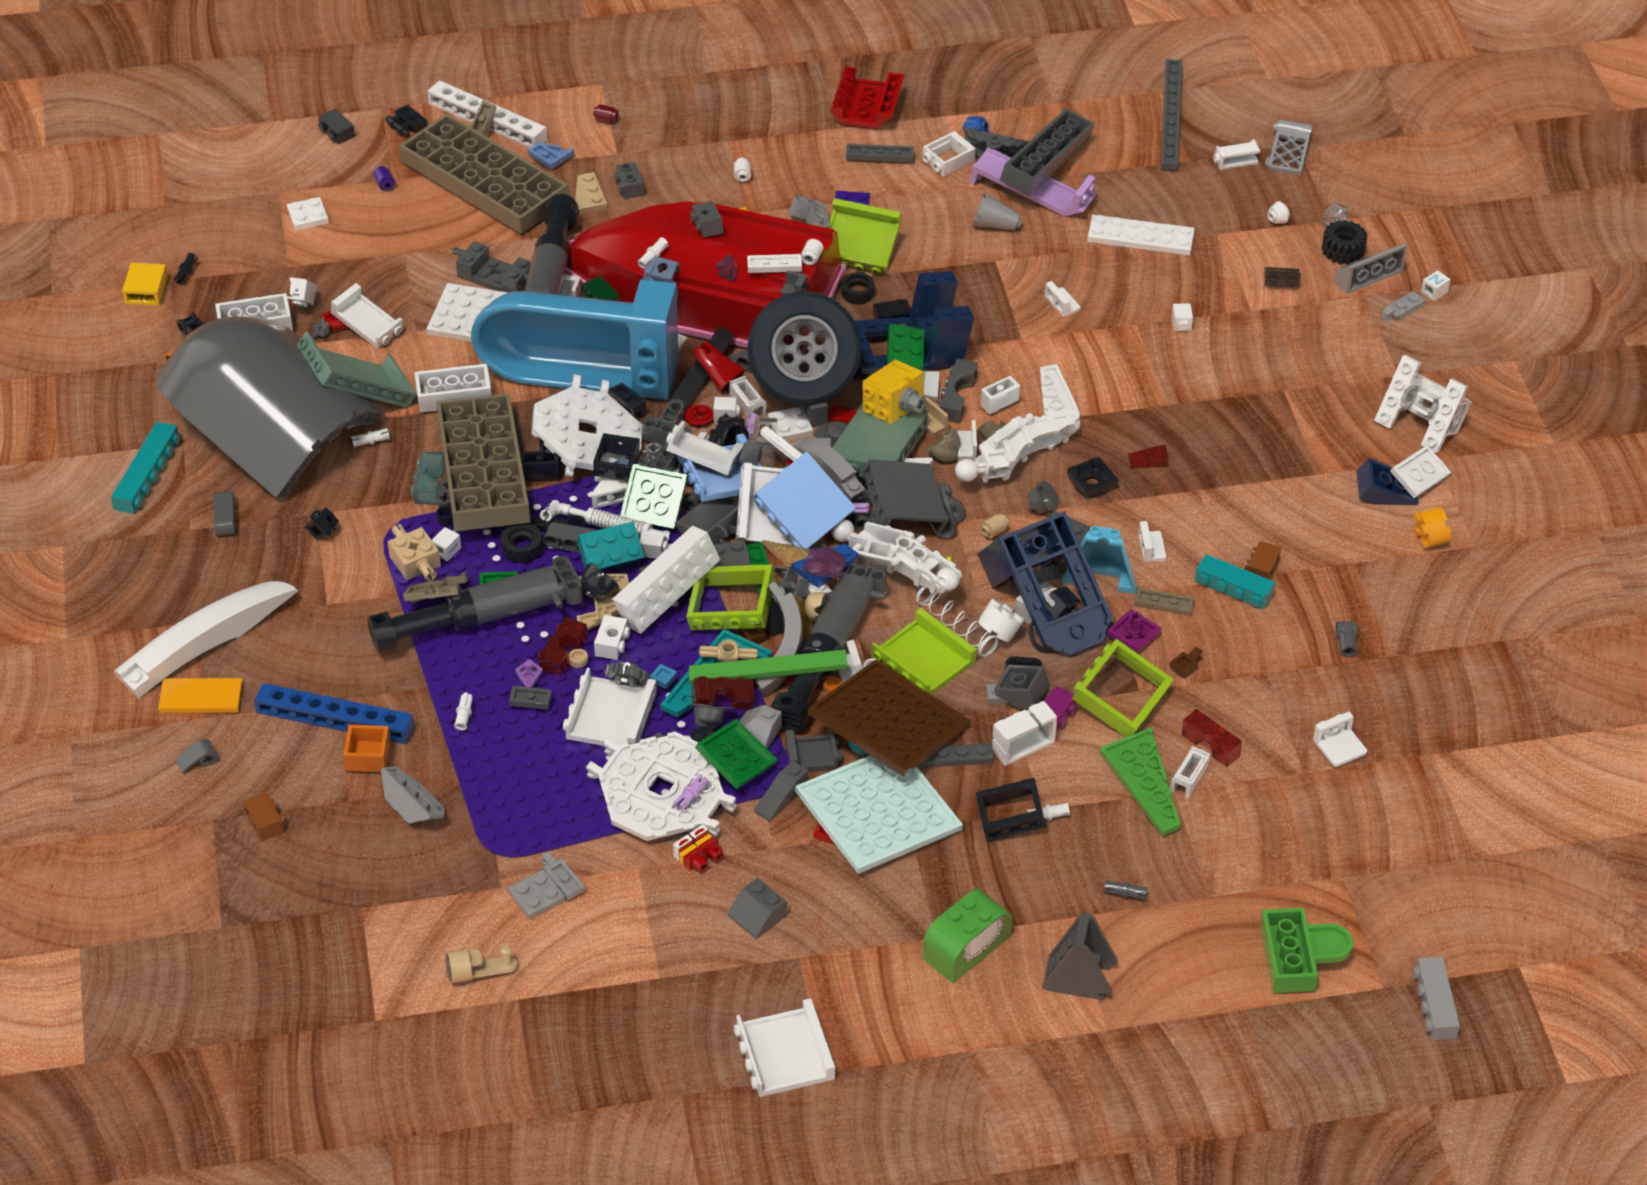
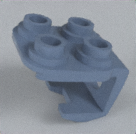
M655 256L646 267L642 280L675 283L673 277L675 272H681L680 264L676 261ZM664 267L667 268L665 271H662V273H659L658 269L663 270ZM676 284L677 300H678L679 295H678V289H677V284Z

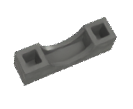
M957 358L955 365H951L950 377L946 378V389H942V400L937 403V406L948 414L949 422L960 424L964 413L965 398L961 397L957 392L973 387L977 377L978 362Z

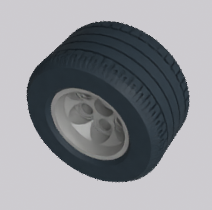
M800 291L782 295L765 306L752 325L747 347L751 371L759 385L769 395L783 403L803 407L827 402L839 395L849 385L857 372L861 359V340L858 327L850 313L839 302L829 298V296L811 291ZM800 327H808L809 334L807 336L800 335ZM786 335L793 337L794 342L791 345L784 344L783 338ZM822 335L825 338V343L817 345L815 343L816 336ZM807 345L808 354H801L799 347ZM790 353L793 355L794 360L792 363L787 364L783 361V356ZM818 353L825 356V361L821 364L815 361V356ZM807 363L809 371L806 373L801 372L799 365Z

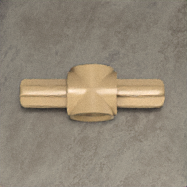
M728 639L719 643V647L700 646L699 655L701 657H718L720 662L738 661V659H757L758 650L739 648V644Z

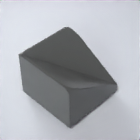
M744 442L740 463H752V465L758 466L762 457V444Z

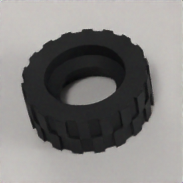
M530 523L514 524L508 526L501 534V550L503 555L510 559V561L517 563L532 561L539 557V554L543 551L542 532L535 525ZM520 538L531 540V544L524 547H517L512 543Z

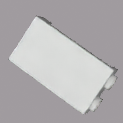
M357 283L331 302V314L377 349L382 345H386L391 338L399 335L403 329V319H393L361 294V286Z
M685 421L675 425L672 433L670 432L666 439V443H668L666 451L727 476L730 474L740 459L743 444L737 442L732 450H729L685 432Z

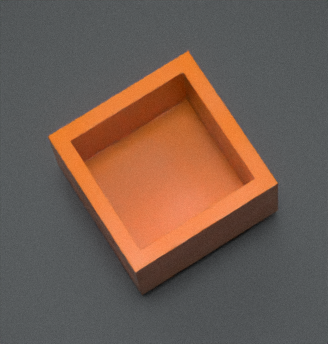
M348 725L343 753L345 771L381 772L382 767H387L391 743L389 726Z

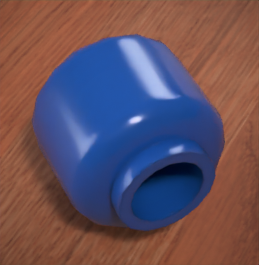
M969 116L963 124L964 131L967 127L987 133L989 131V123L984 117Z

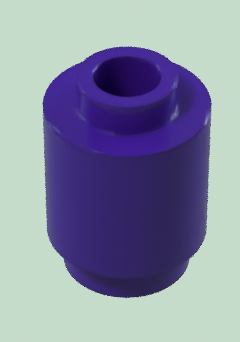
M384 166L375 169L374 179L379 188L384 191L390 190L395 185V180L389 169Z

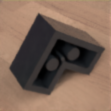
M539 438V451L521 452L524 481L559 479V455L556 452L553 454L544 445V441Z

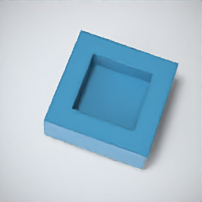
M660 664L650 675V679L656 680V685L667 689L676 679L677 671Z

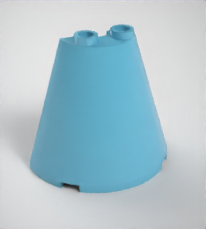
M1092 526L1080 544L1092 573L1120 578L1118 592L1136 594L1137 583L1120 531L1107 527ZM1067 568L1061 582L1074 584Z

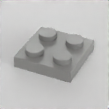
M544 869L508 887V893L529 920L566 902L565 896Z

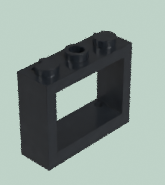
M1035 777L976 792L983 831L987 842L1047 827ZM1032 794L1035 811L992 822L988 821L985 806Z

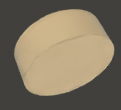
M583 649L572 650L568 655L569 664L575 668L584 667L588 663L587 652Z

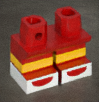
M704 824L673 844L674 858L690 871L695 868L702 873L708 867L707 859L711 858L714 862H718L723 858V851L718 846V838H713L708 833V828Z

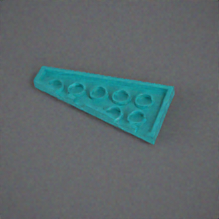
M725 629L722 630L710 645L719 647V643L729 639L739 644V648L757 649V659L774 657V651ZM700 657L694 665L721 662L718 661V657ZM688 671L660 704L661 710L679 717L692 708L690 707L691 704L703 702L734 681L690 685Z

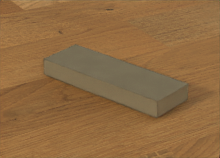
M1137 588L1134 606L1188 616H1191L1194 604L1193 597Z

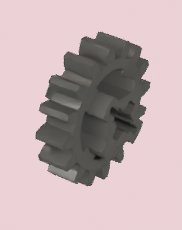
M619 661L616 664H607L605 675L608 678H613L618 685L636 687L638 684H647L649 673L638 668V665L635 663Z

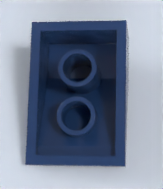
M1368 458L1356 470L1359 499L1375 505H1417L1419 503L1418 497L1414 499L1390 472L1393 468L1392 466Z

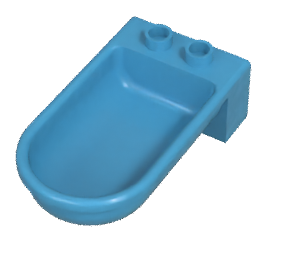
M640 279L634 303L530 291L506 293L493 300L475 318L471 330L472 346L481 362L487 364L488 369L512 382L568 389L571 387V382H573V375L576 374L581 375L579 388L599 391L602 380L609 381V389L623 383L642 398L669 401L679 366L676 283Z

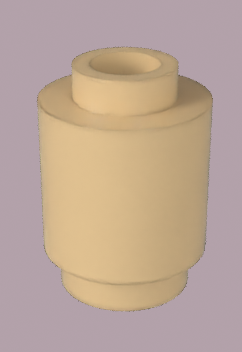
M996 514L983 521L980 528L982 535L991 539L1004 532L1009 526L1008 519L1003 514Z

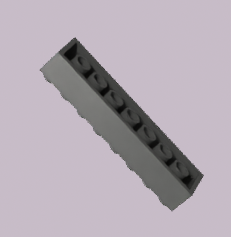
M1067 108L1064 109L1005 163L1000 181L1029 196L1089 140L1095 123Z

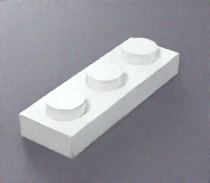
M801 254L747 256L748 273L787 272L788 270L793 272L802 271Z

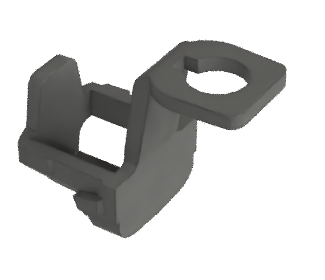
M775 566L774 571L784 578L782 582H776L778 587L782 586L786 594L792 593L793 590L792 595L796 603L800 600H806L809 582L804 578H800L795 583L797 575L785 566Z

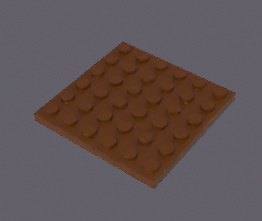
M877 659L810 706L807 712L817 721L823 723L832 731H835L903 777L965 730L971 721Z

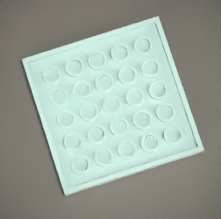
M871 755L795 786L797 795L857 874L961 831L963 828L961 821L917 767L903 777Z

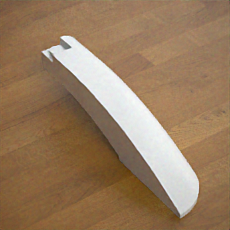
M270 581L228 595L198 610L163 632L116 668L114 673L139 699L185 663L221 643L235 637L237 639L298 592V590L284 582Z

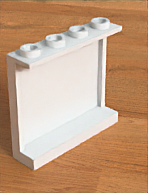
M744 463L742 465L735 540L744 539V541L792 546V541L780 533L779 526L768 519L766 511L763 508L760 509L755 504V499L753 498L757 491L784 469L752 466V463Z
M587 668L585 675H581L579 690L576 689L574 704H571L569 707V717L564 720L563 730L566 731V739L604 746L603 744L607 738L619 745L639 743L656 696V680L648 679L646 686L636 685V687L618 685L614 680L592 677L590 668Z
M811 998L803 1000V1008L745 1022L741 1021L740 1015L736 1016L737 1024L734 1025L736 1038L740 1037V1051L742 1055H746L745 1066L747 1072L752 1073V1077H750L753 1090L757 1089L759 1097L835 1080V1066Z

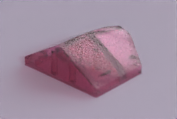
M829 546L812 549L808 553L802 571H807L821 577H835V579H839L847 558Z

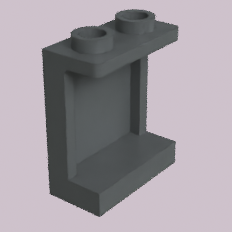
M830 728L827 735L794 737L793 730L785 731V744L789 763L793 760L806 768L808 772L838 769V761H842L841 750L836 747L839 746L838 734H834V731Z

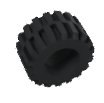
M1338 220L1330 223L1324 230L1322 253L1326 255L1327 259H1331L1332 262H1338V264H1350L1360 260L1365 254L1367 232L1364 227H1360V224L1347 220Z

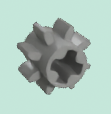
M657 443L646 445V450L642 451V458L648 457L653 461L663 448L662 445Z

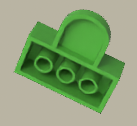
M1304 908L1262 910L1260 929L1273 993L1315 991L1318 979L1316 964L1341 962L1347 959L1352 952L1353 938L1347 929L1337 924L1307 925Z

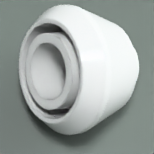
M1277 201L1269 208L1267 216L1274 224H1285L1289 220L1290 213L1284 203Z

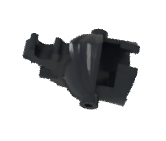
M725 413L719 417L716 428L710 430L708 441L722 447L735 445L736 435L743 434V432L748 440L749 432L746 428L744 429L745 419L742 417H731Z

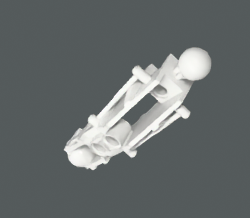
M1062 409V411L1045 412L1041 417L1028 413L1025 418L1018 416L1011 419L1008 424L997 430L995 434L979 445L982 454L974 459V461L963 459L956 464V476L964 482L974 480L978 474H980L984 483L988 482V479L1002 477L1003 480H1009L1016 464L1020 460L1021 462H1026L1028 454L1045 448L1053 450L1054 446L1060 442L1068 443V437L1076 433L1080 428L1079 413L1075 410L1068 411V409Z
M843 519L831 529L832 537L836 541H849V547L859 553V558L863 560V565L887 568L886 571L890 574L897 571L913 580L915 586L919 587L921 585L929 588V592L933 595L936 592L944 593L945 591L956 589L962 577L961 571L955 568V563L946 560L937 550L932 552L923 545L926 539L922 535L915 538L912 532L871 522H866L864 530L856 534L854 525L847 519Z

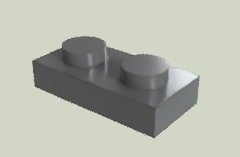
M513 686L509 706L549 710L552 690Z

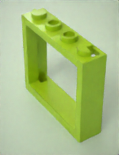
M773 565L712 567L693 586L686 616L690 630L766 628L772 600L768 585L776 581ZM762 584L757 610L699 612L705 586Z
M1116 639L1112 645L1109 643L1102 651L1104 654L1102 657L1098 656L1092 664L1095 667L1093 669L1088 668L1083 675L1085 680L1083 682L1078 681L1073 688L1076 692L1071 699L1127 737L1136 733L1169 689L1174 679ZM1112 654L1158 686V689L1133 722L1086 689Z

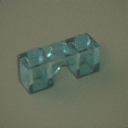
M421 451L420 459L416 460L417 472L413 474L414 485H411L410 491L411 496H414L415 504L437 505L436 497L439 483L436 478L442 479L445 466L443 452Z

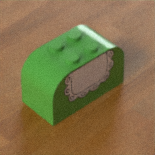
M981 889L970 891L931 924L923 941V960L951 983H955L1011 937L1012 914Z

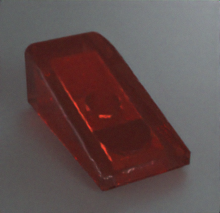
M1166 445L1128 453L1131 468L1166 467L1168 464Z

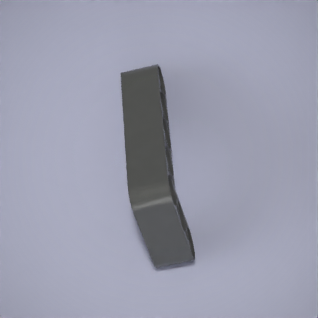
M646 417L642 420V438L645 441L664 446L649 467L673 472L679 464L677 455L666 451L668 434L672 433L677 424L654 417ZM684 427L685 432L692 434L690 428Z

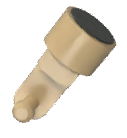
M504 946L500 949L502 957L482 960L478 949L446 952V970L450 983L471 981L472 978L515 971L517 969V960L511 957L512 948Z

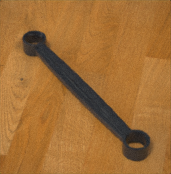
M444 505L439 507L436 511L438 524L444 527L453 525L451 506ZM579 515L571 516L567 520L551 519L549 521H546V519L544 521L541 517L530 516V524L535 525L539 529H547L549 524L553 522L567 525L578 524L581 525L580 527L586 528L585 519Z

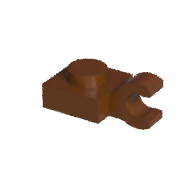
M1195 647L1188 655L1182 652L1170 662V668L1185 678L1198 667V663L1202 660V657L1199 655L1203 651Z

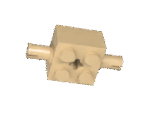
M398 524L400 530L395 525L392 528V533L396 538L388 541L389 556L406 581L421 574L424 575L427 581H431L430 577L434 580L437 573L433 569L441 567L438 548L422 527L407 533L401 524Z

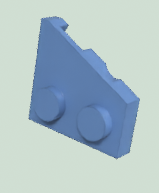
M539 142L528 149L529 156L551 170L575 155L573 148L562 150L558 145H549L543 142Z

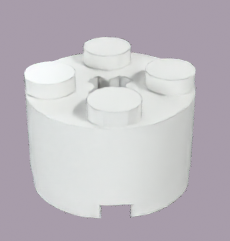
M992 598L981 614L978 623L989 633L997 634V638L1010 642L1025 618L1018 613L1012 612L1014 608L1009 604L1004 603L1002 605L998 600Z

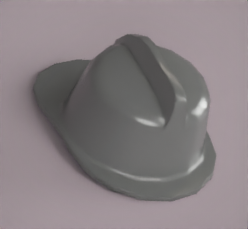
M841 421L821 425L815 430V437L831 438V447H833L848 425Z
M1044 480L1039 482L1028 495L1031 504L1028 509H1034L1040 514L1053 511L1059 504L1057 492L1050 483Z
M702 704L690 705V707L694 708L695 724L699 727L710 725L712 729L721 723L725 710L736 709L733 707H713Z

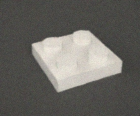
M320 197L287 204V210L295 231L329 223Z
M802 406L767 413V419L770 425H772V430L785 441L813 436V429Z

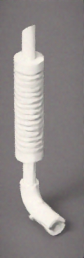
M550 503L540 513V517L544 521L545 519L546 521L551 520L557 514L567 516L579 515L585 518L586 524L604 529L634 521L639 538L641 537L642 530L663 532L652 529L651 523L591 507L584 511L573 508L569 504ZM663 532V533H665V540L668 541V540H669V535H668V533H667V532Z

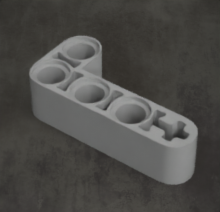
M798 195L793 197L789 214L806 219L807 224L830 228L824 203Z

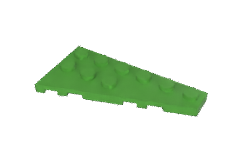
M1152 727L1100 747V754L1160 834L1164 836L1179 830V817L1172 801L1171 790L1167 784L1166 773L1161 756H1159L1156 740L1153 737Z

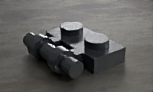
M408 104L395 110L394 117L387 116L385 118V121L388 122L391 128H395L397 133L405 137L410 136L408 131L410 129L416 132L428 126L427 119Z

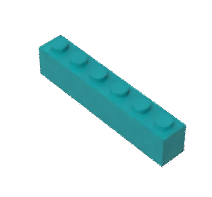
M158 421L155 423L111 495L113 510L135 514L137 509L141 507L144 497L149 494L150 487L153 482H156L161 469H164L165 462L168 457H171L176 444L180 442V434L176 425Z

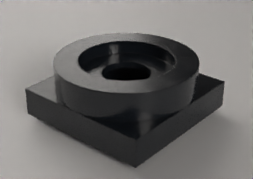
M1099 456L1067 468V474L1073 480L1075 490L1083 496L1100 497L1105 495L1111 487L1118 485V478ZM1094 477L1099 482L1097 484H1088L1086 479Z

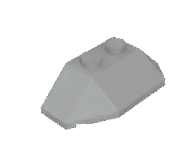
M398 766L382 767L381 774L385 799L403 817L404 821L407 823H418L444 817V807L420 782L409 774L402 772V769Z

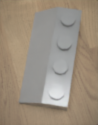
M1404 243L1392 246L1336 269L1334 283L1346 294H1349L1403 272L1408 245Z

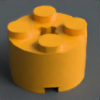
M1433 507L1413 513L1416 526H1413L1416 537H1421L1420 542L1423 549L1441 545L1451 540L1450 526L1446 527L1445 521H1448L1442 507Z

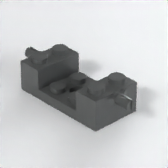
M476 241L466 250L454 248L453 254L460 256L456 261L458 278L494 291L507 293L524 291L531 261L519 257L511 265L490 257L489 246Z

